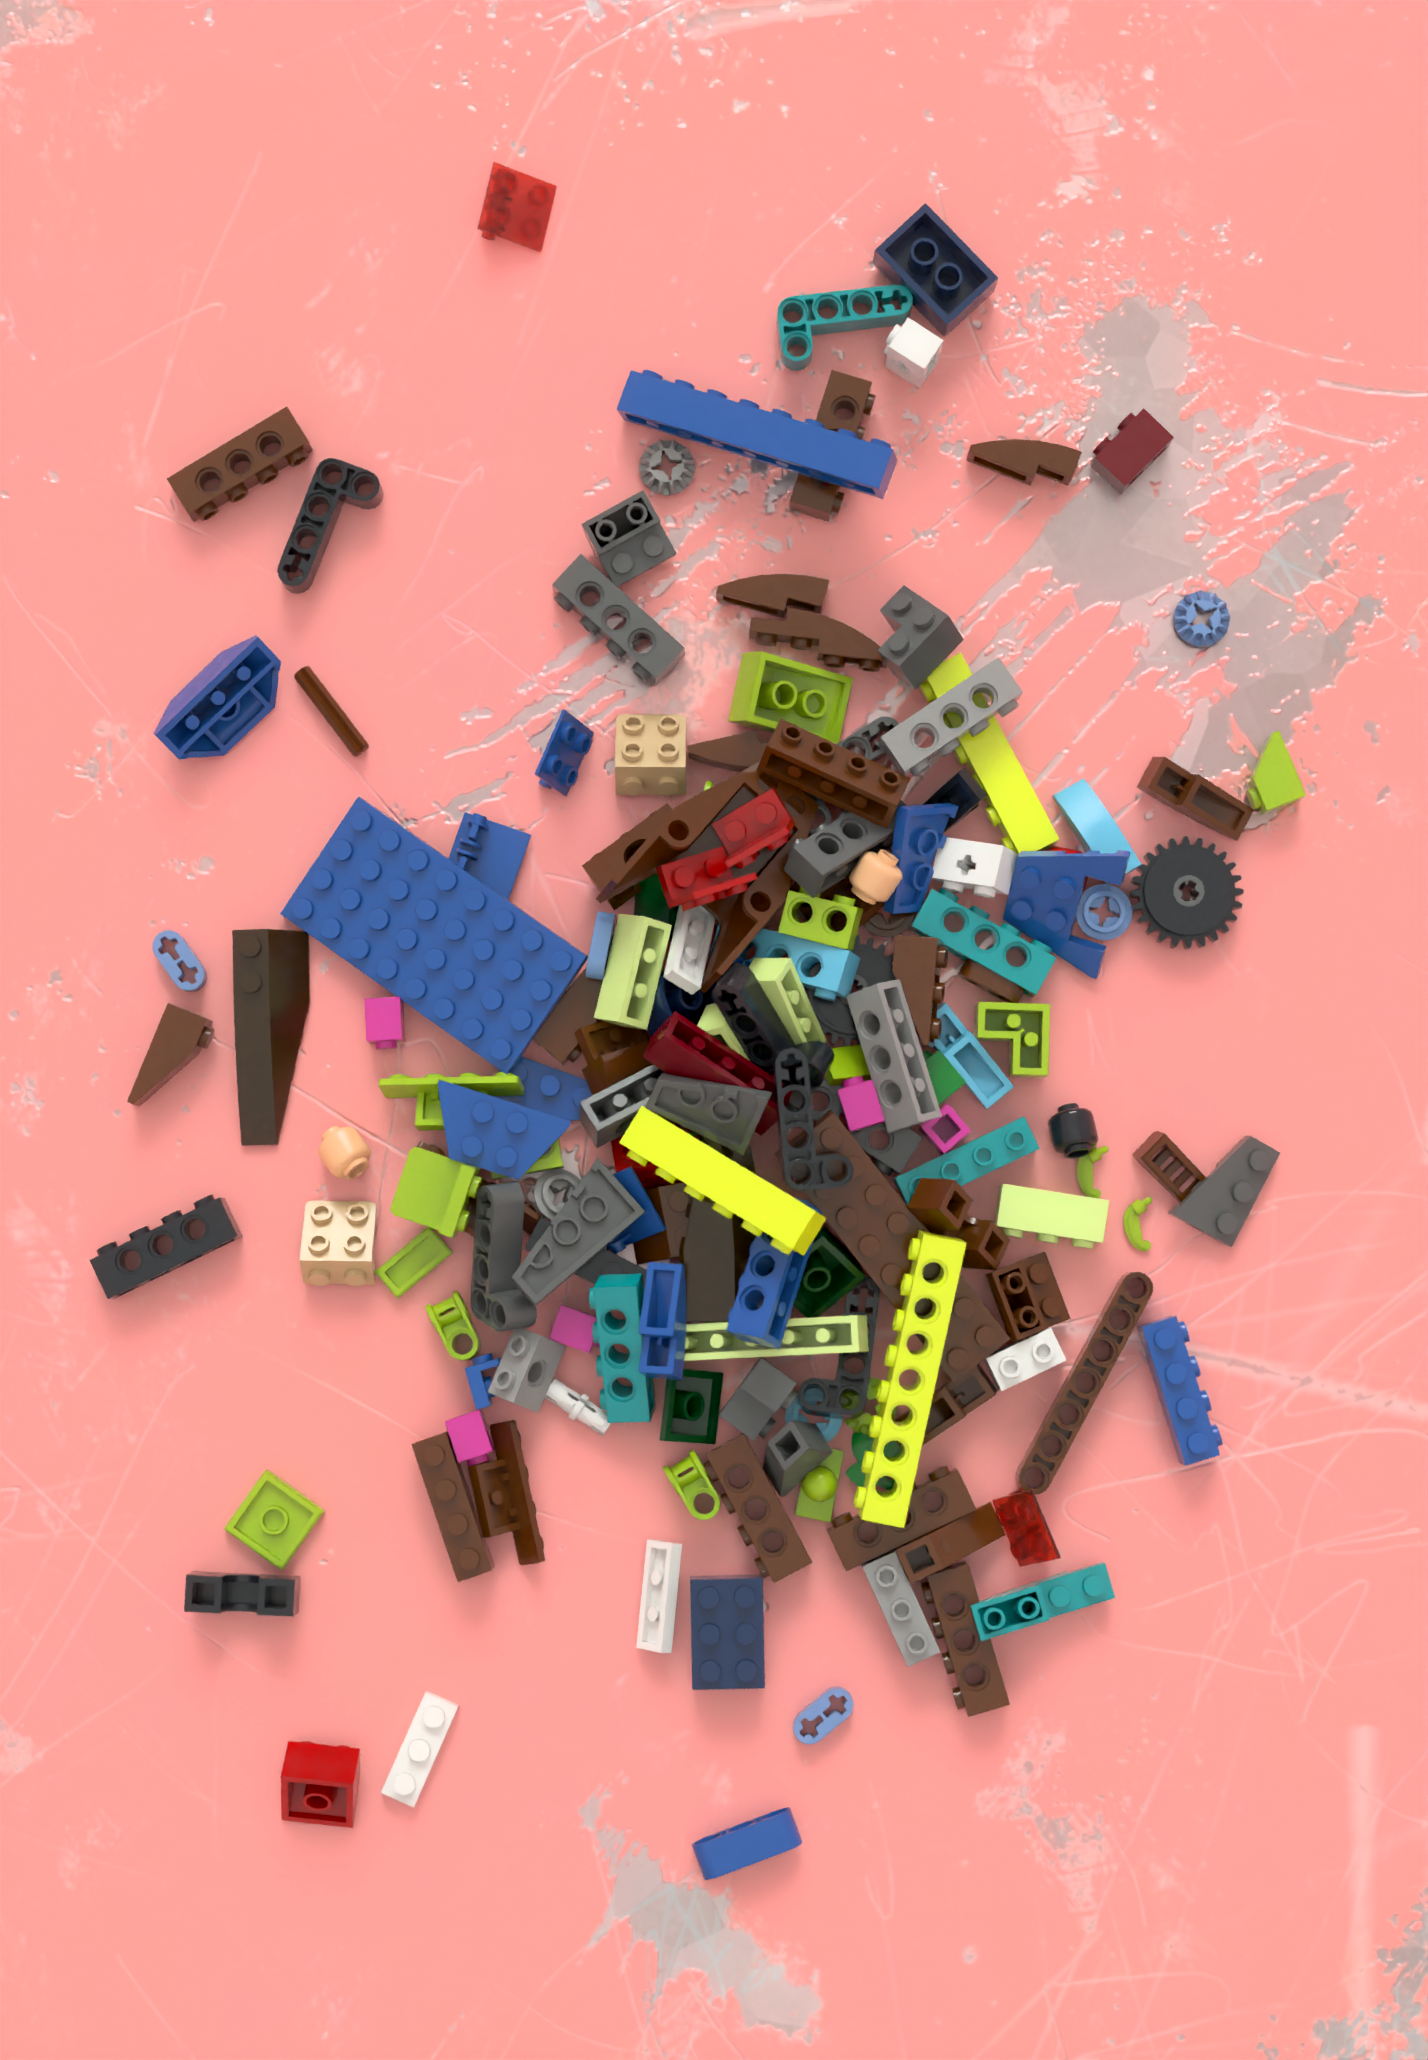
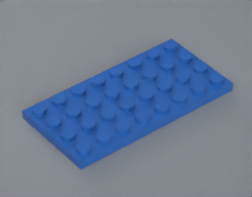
M357 797L280 913L392 994L400 997L406 1004L505 1074L512 1072L589 957L361 797Z

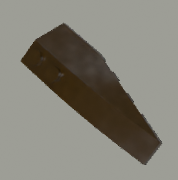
M277 929L232 930L235 1050L242 1146L278 1145L288 1104L287 1099L291 1081H293L296 1069L295 1064L299 1046L301 1047L304 1034L305 1020L311 1003L309 934L304 931Z
M700 1135L699 1141L756 1175L750 1143L744 1155ZM707 1196L704 1197L702 1202L693 1197L692 1203H688L685 1217L689 1218L686 1237H681L679 1259L680 1264L685 1266L686 1321L728 1322V1314L734 1306L739 1291V1280L745 1272L750 1256V1245L756 1235L741 1227L744 1219L734 1214L730 1220L712 1209L715 1201ZM763 1301L758 1305V1309L762 1306Z

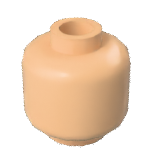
M880 849L878 853L865 852L849 875L850 883L853 886L851 891L857 897L872 905H875L877 901L886 902L903 877L901 870L896 866L899 860L883 849Z
M334 1126L322 1135V1143L319 1145L318 1155L334 1177L346 1178L348 1180L354 1179L369 1167L370 1147L355 1128L350 1126L342 1128Z

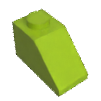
M1279 730L1273 732L1266 739L1249 779V789L1246 790L1251 807L1254 810L1258 808L1261 816L1298 802L1306 796Z

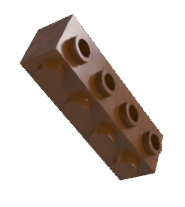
M780 719L767 743L757 768L886 829L910 781V778L783 719Z

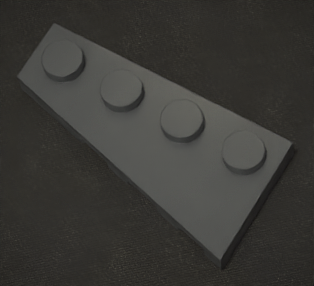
M597 1158L560 1212L552 1220L542 1237L516 1270L511 1280L534 1306L538 1305L644 1215L645 1211Z

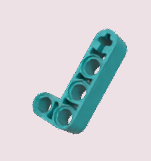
M887 285L785 298L780 302L777 311V332L780 357L783 365L791 371H800L809 365L812 357V335L891 327L896 324L901 325L905 323L912 309L913 297L911 292L902 285ZM891 301H898V305L901 306V309L895 310V307L893 304H891ZM878 302H881V305H880V309H882V312H881V313H877ZM861 303L867 305L871 311L868 314L859 315L855 313L853 307ZM828 307L833 309L836 315L833 318L824 319L818 314V311ZM795 311L802 318L796 323H790L783 316L787 312ZM793 345H800L805 349L806 353L800 357H794L787 350Z

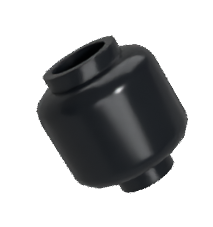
M1076 1103L1060 1106L1057 1109L1058 1113L1053 1115L1048 1121L1055 1151L1064 1154L1065 1158L1068 1159L1080 1158L1090 1154L1092 1147L1098 1142V1133L1092 1112L1085 1108H1079Z

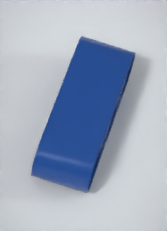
M787 1807L704 1837L694 1842L692 1847L704 1880H710L794 1849L803 1842L791 1809Z

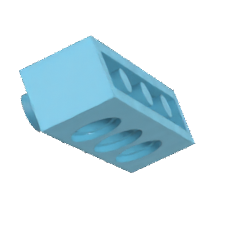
M718 924V928L708 958H710L714 943L716 941L720 929V924ZM763 928L738 956L744 958V965L746 953L753 946H756V954L749 960L750 962L754 958H781L783 955L788 954V957L792 959L803 987L815 990V996L830 1001H835L836 996L847 998L846 995L850 994L860 962V957L849 950ZM820 962V972L816 976L810 977L811 967Z

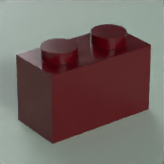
M1144 408L1136 416L1132 412L1127 415L1117 427L1120 432L1112 440L1106 437L1093 451L1096 457L1091 467L1120 495L1170 446L1174 438Z

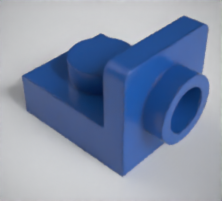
M492 1353L472 1358L473 1366L465 1368L476 1410L493 1405L491 1398L496 1397L488 1393L492 1377H485L483 1370L499 1366L501 1358L493 1360Z

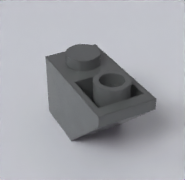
M791 1420L767 1442L763 1469L779 1496L785 1497L809 1472L813 1471L831 1455L833 1451L816 1424Z

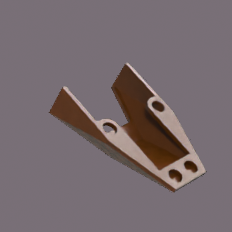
M760 761L677 805L596 897L599 903H603L657 874L656 867L724 846L711 824L774 787L795 822L794 827L790 831L792 836L788 838L786 843L772 851H769L767 846L759 850L761 854L757 856V859L741 869H738L736 864L731 866L734 879L756 872L758 879L747 883L749 890L701 905L720 924V929L703 975L701 988L699 989L703 993L726 972L784 903L792 882V878L783 870L789 857L787 852L796 840L800 838L805 840L808 837L819 806L799 788L758 770Z

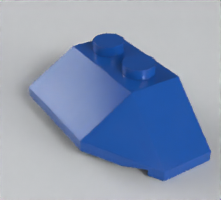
M257 635L222 651L170 700L153 734L178 759L224 756L275 707L281 661Z

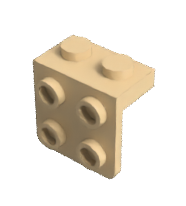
M621 714L617 716L615 737L616 795H686V717L684 715Z
M309 1201L306 1203L299 1260L304 1284L316 1286L347 1284L355 1287L364 1284L375 1285L376 1270L373 1248L377 1209L374 1202Z

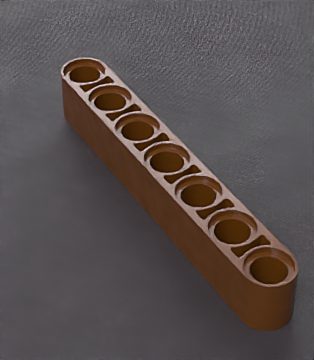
M1130 1272L1122 1275L1118 1280L1015 1474L1016 1482L1025 1492L1033 1495L1041 1494L1047 1490L1152 1296L1153 1283L1146 1274ZM1132 1278H1138L1143 1284V1293L1138 1298H1132L1126 1291L1127 1282ZM1116 1309L1122 1310L1127 1317L1126 1325L1120 1330L1114 1329L1109 1323L1110 1314ZM1098 1341H1105L1110 1348L1109 1356L1103 1361L1096 1360L1092 1354L1093 1346ZM1083 1372L1089 1373L1093 1379L1092 1388L1085 1393L1078 1391L1075 1386L1076 1377ZM1065 1404H1071L1076 1410V1417L1069 1424H1063L1058 1418L1059 1409ZM1047 1436H1055L1059 1441L1058 1451L1051 1456L1045 1455L1041 1450V1443ZM1034 1467L1040 1469L1042 1473L1041 1483L1036 1487H1028L1024 1482L1025 1472Z

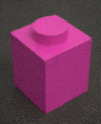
M400 997L365 998L366 1041L370 1044H375L377 1050L396 1049L397 1042H405L403 1001Z
M858 1076L842 1082L843 1088L838 1089L836 1094L847 1130L850 1133L881 1124L885 1121L872 1079L864 1082L863 1077Z
M946 1104L940 1110L942 1117L927 1121L918 1128L941 1156L971 1131L949 1104Z
M561 1304L549 1339L590 1353L593 1346L600 1347L599 1343H594L593 1323L597 1321V1318L594 1315Z
M482 1409L445 1421L458 1463L467 1460L468 1466H472L489 1460L487 1453L492 1452L495 1448Z

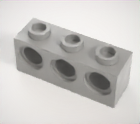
M894 1549L861 1564L907 1667L941 1652Z

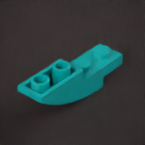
M1100 1562L1071 1572H1062L1005 1591L970 1605L979 1639L984 1641L1048 1621L1050 1618L1113 1599L1115 1595L1104 1562Z

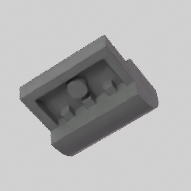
M644 490L581 525L596 558L599 559L610 581L617 587L677 554Z

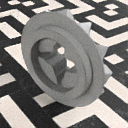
M660 439L657 443L647 446L639 462V473L643 483L649 490L659 495H674L683 491L691 483L695 472L694 459L688 448L675 440L663 441ZM664 454L670 463L676 462L677 466L672 468V480L668 479V475L665 474L664 470H657V467L662 465V455Z
M552 1169L543 1173L537 1179L532 1190L535 1198L533 1206L539 1208L542 1218L553 1220L581 1180L573 1173L563 1169ZM566 1189L565 1196L562 1199L563 1202L554 1206L553 1200L555 1195L553 1193L556 1194Z

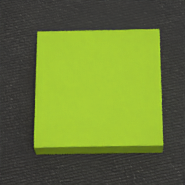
M266 1469L224 1530L277 1568L284 1570L325 1510Z

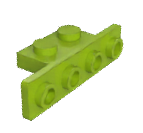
M498 1072L494 1076L462 1073L459 1077L427 1074L424 1078H410L407 1075L395 1074L391 1075L390 1078L379 1079V1088L386 1098H417L415 1127L418 1131L445 1130L438 1091L439 1080L490 1096H523L525 1090L518 1076L512 1073L505 1074L504 1072Z

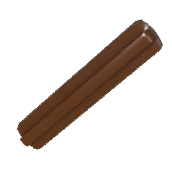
M309 666L301 668L294 675L298 684L352 755L357 757L369 748L366 740Z

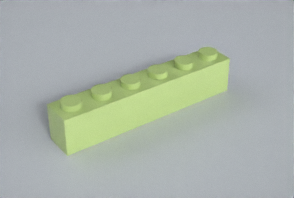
M867 1315L789 1319L780 1349L740 1340L726 1331L728 1322L686 1324L684 1361L868 1352Z

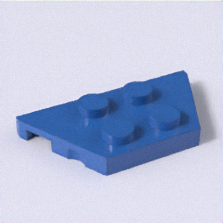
M442 1080L438 1081L439 1098L450 1159L518 1180L570 1127V1120Z

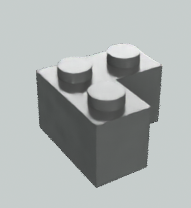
M905 585L880 609L895 633L877 651L893 675L915 690L964 640L949 615Z
M760 1357L720 1411L719 1416L754 1441L758 1435L764 1439L776 1422L771 1418L774 1412L776 1413L780 1407L786 1411L798 1393L793 1389L797 1383Z

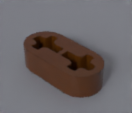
M968 958L965 959L958 972V975L964 980L1007 1003H1019L1025 992V989Z

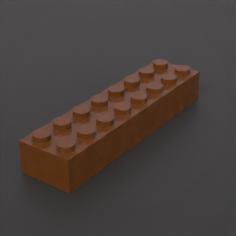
M829 1110L813 1122L816 1154L839 1153L847 1157L853 1164L854 1176L846 1186L840 1188L803 1192L812 1204L822 1211V1215L826 1217L827 1223L870 1278H872L895 1309L902 1310L905 1296L900 1295L901 1282L904 1273L910 1274L912 1260L908 1259L909 1245L912 1238L917 1239L919 1230L927 1231L907 1209V1205L836 1114ZM803 1130L789 1141V1145L792 1147L801 1146L806 1140L805 1131ZM779 1149L777 1152L774 1153V1155L781 1163ZM841 1160L829 1163L826 1171L827 1176L831 1180L840 1179L845 1173L844 1163ZM796 1164L792 1167L790 1176L796 1183H802L807 1180L809 1169L806 1164ZM936 1262L928 1263L923 1268V1278L925 1280L936 1279L940 1274V1266ZM961 1274L958 1279L940 1367L953 1383L957 1382L1011 1339ZM922 1298L917 1301L915 1314L919 1316L927 1315L932 1309V1300ZM915 1334L921 1341V1343L924 1345V1335Z

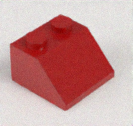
M288 1741L281 1772V1820L353 1828L360 1776V1748H351L346 1745L314 1744L309 1741Z

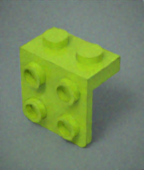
M413 1147L409 1151L390 1207L391 1213L439 1230V1234L451 1238L456 1237L458 1232H464L467 1226L470 1212L466 1211L470 1197L475 1198L482 1181V1178L478 1177L480 1168L420 1147Z

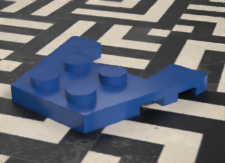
M1021 851L1017 856L1003 919L1032 939L1050 947L1053 953L1086 975L1097 979L1107 946L1072 935L1085 878L1089 876L1121 886L1131 852L1100 853V851H1086V853L1066 854L1065 851Z

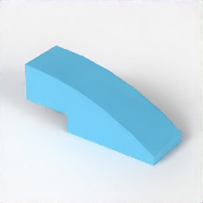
M1084 778L1053 795L1054 800L1085 853L1086 851H1100V853L1131 852L1125 875L1141 865L1123 833Z
M947 1003L938 1004L937 1018L942 1020V1031L940 1040H935L934 1050L941 1051L966 1081L964 1085L988 1109L1010 1091L1014 1085L972 1032L966 1029Z

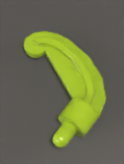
M1095 1146L1090 1154L1080 1157L1078 1160L1077 1179L1081 1190L1087 1197L1099 1198L1101 1196L1100 1190L1093 1189V1163L1101 1160V1155L1109 1151L1107 1146L1099 1149Z
M1147 1197L1142 1201L1140 1199L1136 1200L1124 1212L1123 1224L1125 1233L1130 1243L1140 1251H1148L1151 1248L1149 1241L1142 1240L1139 1215L1147 1211L1146 1206L1152 1203L1151 1197Z

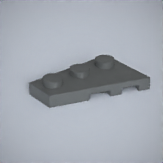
M661 1073L645 1108L744 1155L773 1092Z
M1245 1135L1216 1164V1168L1202 1182L1199 1181L1190 1190L1191 1193L1179 1205L1176 1204L1168 1214L1224 1245L1232 1247L1280 1152L1252 1136Z

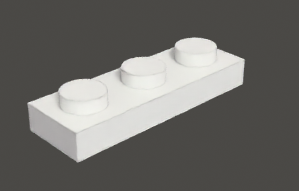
M679 905L663 977L692 995L701 988L715 917L702 906L683 911L682 906Z
M647 1539L636 1648L658 1653H672L682 1544Z
M426 1690L383 1786L382 1794L414 1808L459 1707L458 1704Z

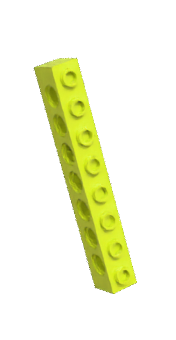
M919 1230L917 1239H911L908 1250V1259L912 1260L910 1274L904 1273L900 1287V1295L905 1296L902 1310L896 1309L892 1324V1330L897 1331L894 1345H888L884 1364L889 1367L886 1381H880L877 1392V1401L881 1402L879 1416L873 1415L869 1429V1437L874 1439L871 1452L865 1451L862 1460L861 1472L866 1473L863 1487H857L854 1497V1508H858L857 1513L861 1520L900 1528L905 1526L966 1242L962 1239ZM928 1263H938L940 1266L938 1277L934 1280H925L922 1275L923 1268ZM922 1298L931 1299L933 1304L931 1311L924 1316L916 1315L915 1305L917 1301ZM914 1334H922L925 1338L923 1347L918 1351L907 1349V1341ZM908 1369L915 1370L917 1372V1379L911 1386L899 1384V1377L903 1371ZM896 1406H908L909 1415L905 1420L896 1422L891 1419V1413ZM894 1440L901 1442L902 1447L898 1455L894 1457L884 1455L883 1450L888 1442ZM881 1477H892L894 1484L889 1491L879 1492L876 1490V1483Z

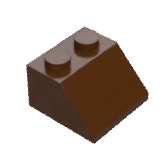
M686 1183L645 1190L666 1229L633 1243L637 1265L679 1257L681 1237H686L689 1218L685 1217L687 1205L693 1201V1196L683 1191L687 1185Z

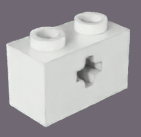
M907 318L902 327L898 324L895 325L886 340L888 345L884 350V353L887 355L885 367L920 389L939 361L944 340L910 318Z
M947 837L943 849L937 848L932 878L942 883V889L949 892L963 893V889L966 888L974 890L973 894L986 898H994L995 893L1008 895L1018 854L1003 845Z
M1050 1327L1001 1348L984 1359L999 1391L1012 1387L1066 1361Z

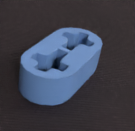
M602 911L597 913L585 977L597 980H603L616 914Z
M171 930L159 933L152 943L153 952L173 982L180 989L187 992L200 990L207 980V972L185 939L177 932ZM165 939H169L172 942L178 941V944L174 947L180 956L178 959L175 960L168 952L162 954L161 950L165 948L163 943ZM182 963H185L191 970L197 968L198 973L195 974L197 981L194 984L188 981L182 983L181 979L185 976L180 967Z
M839 1686L831 1687L824 1691L794 1718L793 1731L796 1738L805 1744H815L823 1739L852 1713L853 1699L850 1693L845 1688ZM832 1695L837 1698L844 1696L846 1698L843 1702L845 1710L840 1713L837 1709H834L826 1716L824 1711L831 1705L829 1697ZM820 1715L823 1719L815 1726L817 1733L813 1736L809 1732L803 1735L800 1732L803 1728L801 1721L804 1718L808 1721H813Z

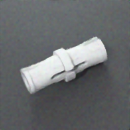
M554 1378L545 1399L569 1413L568 1417L573 1421L578 1419L603 1436L611 1424L607 1421V1412L588 1400L589 1396L583 1393L581 1396L557 1378Z

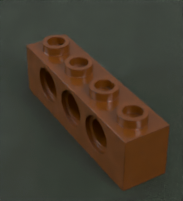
M832 370L816 421L824 424L825 429L837 432L838 429H846L858 435V439L862 440L865 428L861 427L860 423L863 414L870 416L876 395L870 393L872 382ZM847 408L854 416L848 421H842L835 416V412L838 409ZM798 474L790 499L789 510L829 522L832 512L839 513L845 493L839 492L840 486L830 484L829 486L822 487L815 483L814 478Z
M286 406L168 477L167 480L193 522L199 519L205 521L216 515L219 511L218 508L229 501L235 503L243 499L249 493L248 489L258 483L264 485L273 481L279 475L278 471L288 465L294 467L303 463L309 457L308 453L312 452L313 449ZM278 443L281 447L277 454L273 456L264 454V449L268 444ZM248 461L251 463L246 473H234V467L238 462ZM210 479L220 480V486L214 492L204 491V485Z
M742 1433L707 1452L706 1456L709 1461L703 1463L712 1482L717 1480L721 1482L725 1493L720 1495L729 1514L734 1512L738 1514L742 1525L737 1527L744 1543L746 1546L753 1544L759 1557L754 1559L762 1577L770 1576L772 1581L776 1583L811 1564V1558L745 1434ZM742 1467L747 1470L749 1480L746 1485L735 1487L730 1484L728 1474L733 1468ZM758 1499L766 1505V1512L761 1518L752 1519L747 1516L745 1506L750 1500ZM771 1531L778 1532L783 1537L782 1546L775 1551L767 1550L762 1544L764 1535Z
M944 1466L929 1473V1481L918 1486L914 1481L908 1508L909 1520L904 1528L872 1522L877 1527V1534L871 1541H862L857 1536L858 1527L864 1522H871L861 1520L859 1514L852 1517L851 1513L847 1512L832 1519V1527L826 1530L845 1570L853 1569L977 1510L959 1471L956 1468L949 1471L948 1466ZM929 1491L939 1492L942 1498L939 1508L933 1511L926 1510L922 1504L923 1496Z
M963 1561L926 1576L927 1582L921 1583L926 1603H933L937 1617L931 1618L936 1638L937 1640L944 1638L948 1652L941 1653L947 1674L954 1673L958 1687L952 1688V1693L957 1709L964 1708L967 1716L970 1717L1010 1705L991 1638L980 1641L970 1609V1605L979 1602L969 1564ZM950 1595H958L963 1600L961 1610L955 1614H949L944 1611V1601ZM961 1630H968L973 1634L972 1644L965 1649H960L954 1645V1637ZM972 1665H978L983 1668V1677L975 1684L968 1683L964 1679L966 1669Z

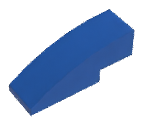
M648 1262L639 1334L643 1336L639 1373L648 1378L682 1380L687 1313L685 1266L683 1264Z

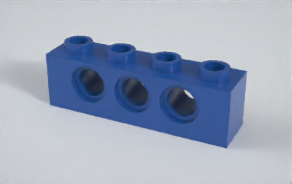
M795 1198L822 1215V1211L809 1201ZM763 1231L760 1238L756 1236L750 1245V1256L745 1272L739 1280V1291L734 1306L728 1314L726 1331L742 1341L780 1349L813 1241L804 1256L794 1250L791 1251L790 1255H787L772 1246L770 1243L773 1237ZM774 1266L773 1271L769 1274L770 1269ZM763 1301L762 1306L758 1309V1305Z

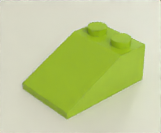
M762 651L743 653L728 722L773 733L780 719H783L838 744L853 678Z

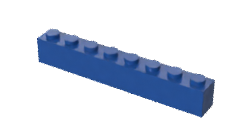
M643 370L642 373L630 371L617 406V411L623 420L884 499L897 463L895 452L887 442L879 439H871L870 442L858 439L857 434L846 429H838L837 432L825 429L824 424L813 419H805L804 422L792 419V415L783 410L773 409L772 412L759 409L760 406L750 400L740 399L739 402L727 399L725 394L713 389H708L707 393L696 390L692 384L683 380L676 379L674 383L662 380L663 377L650 370Z

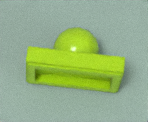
M831 1448L833 1453L813 1471L809 1472L801 1481L795 1511L796 1516L831 1522L844 1451Z

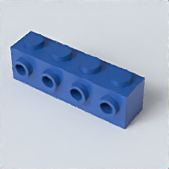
M1168 1316L1136 1326L1179 1463L1187 1466L1219 1456L1218 1446L1223 1445L1217 1425L1211 1426L1207 1412L1211 1411L1212 1408L1207 1392L1205 1390L1200 1391L1196 1377L1201 1376L1195 1356L1189 1357L1185 1345L1190 1339L1184 1321L1178 1322L1176 1316Z

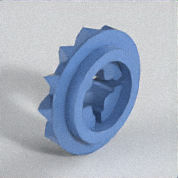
M1200 590L1187 594L1178 603L1174 612V626L1178 635L1185 642L1193 646L1206 647L1217 643L1224 637L1228 631L1231 616L1229 615L1226 602L1217 597L1216 593ZM1196 609L1202 613L1213 610L1211 617L1208 619L1209 627L1203 623L1190 625L1197 617Z
M1099 884L1088 888L1081 895L1076 914V922L1083 933L1096 940H1112L1125 932L1132 919V906L1127 895L1113 885ZM1105 898H1107L1108 911L1113 912L1118 917H1107L1100 927L1099 915L1089 909L1100 908L1102 903L1105 902Z

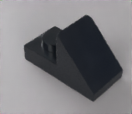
M964 768L954 775L923 805L950 803L959 806L955 818L949 817L943 832L944 834L979 806V802L987 794L968 770Z

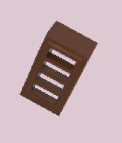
M1159 1131L1152 1133L1132 1154L1138 1163L1179 1203L1191 1193L1190 1190L1199 1181L1202 1182L1206 1178L1165 1133ZM1161 1147H1163L1164 1149L1153 1160H1151L1150 1158ZM1172 1156L1174 1159L1162 1171L1159 1167ZM1182 1166L1184 1170L1172 1182L1169 1178ZM1192 1176L1195 1180L1182 1193L1179 1188Z

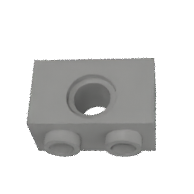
M524 1328L514 1329L488 1389V1393L539 1413L566 1346Z

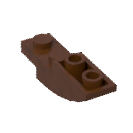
M794 608L787 609L786 621L751 617L749 638L756 639V644L776 646L777 642L791 643L790 647L798 650H810L811 646H818L817 660L824 661V665L828 667L843 668L845 663L859 665L860 670L878 672L880 667H887V664L877 651L880 646L860 631L830 617Z

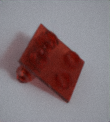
M493 162L477 228L482 231L481 237L487 240H495V236L541 252L557 186Z
M1021 1488L1009 1493L1008 1496L992 1500L996 1509L997 1519L1003 1526L1010 1542L1011 1553L1017 1559L1020 1567L1061 1558L1033 1489L1023 1492Z

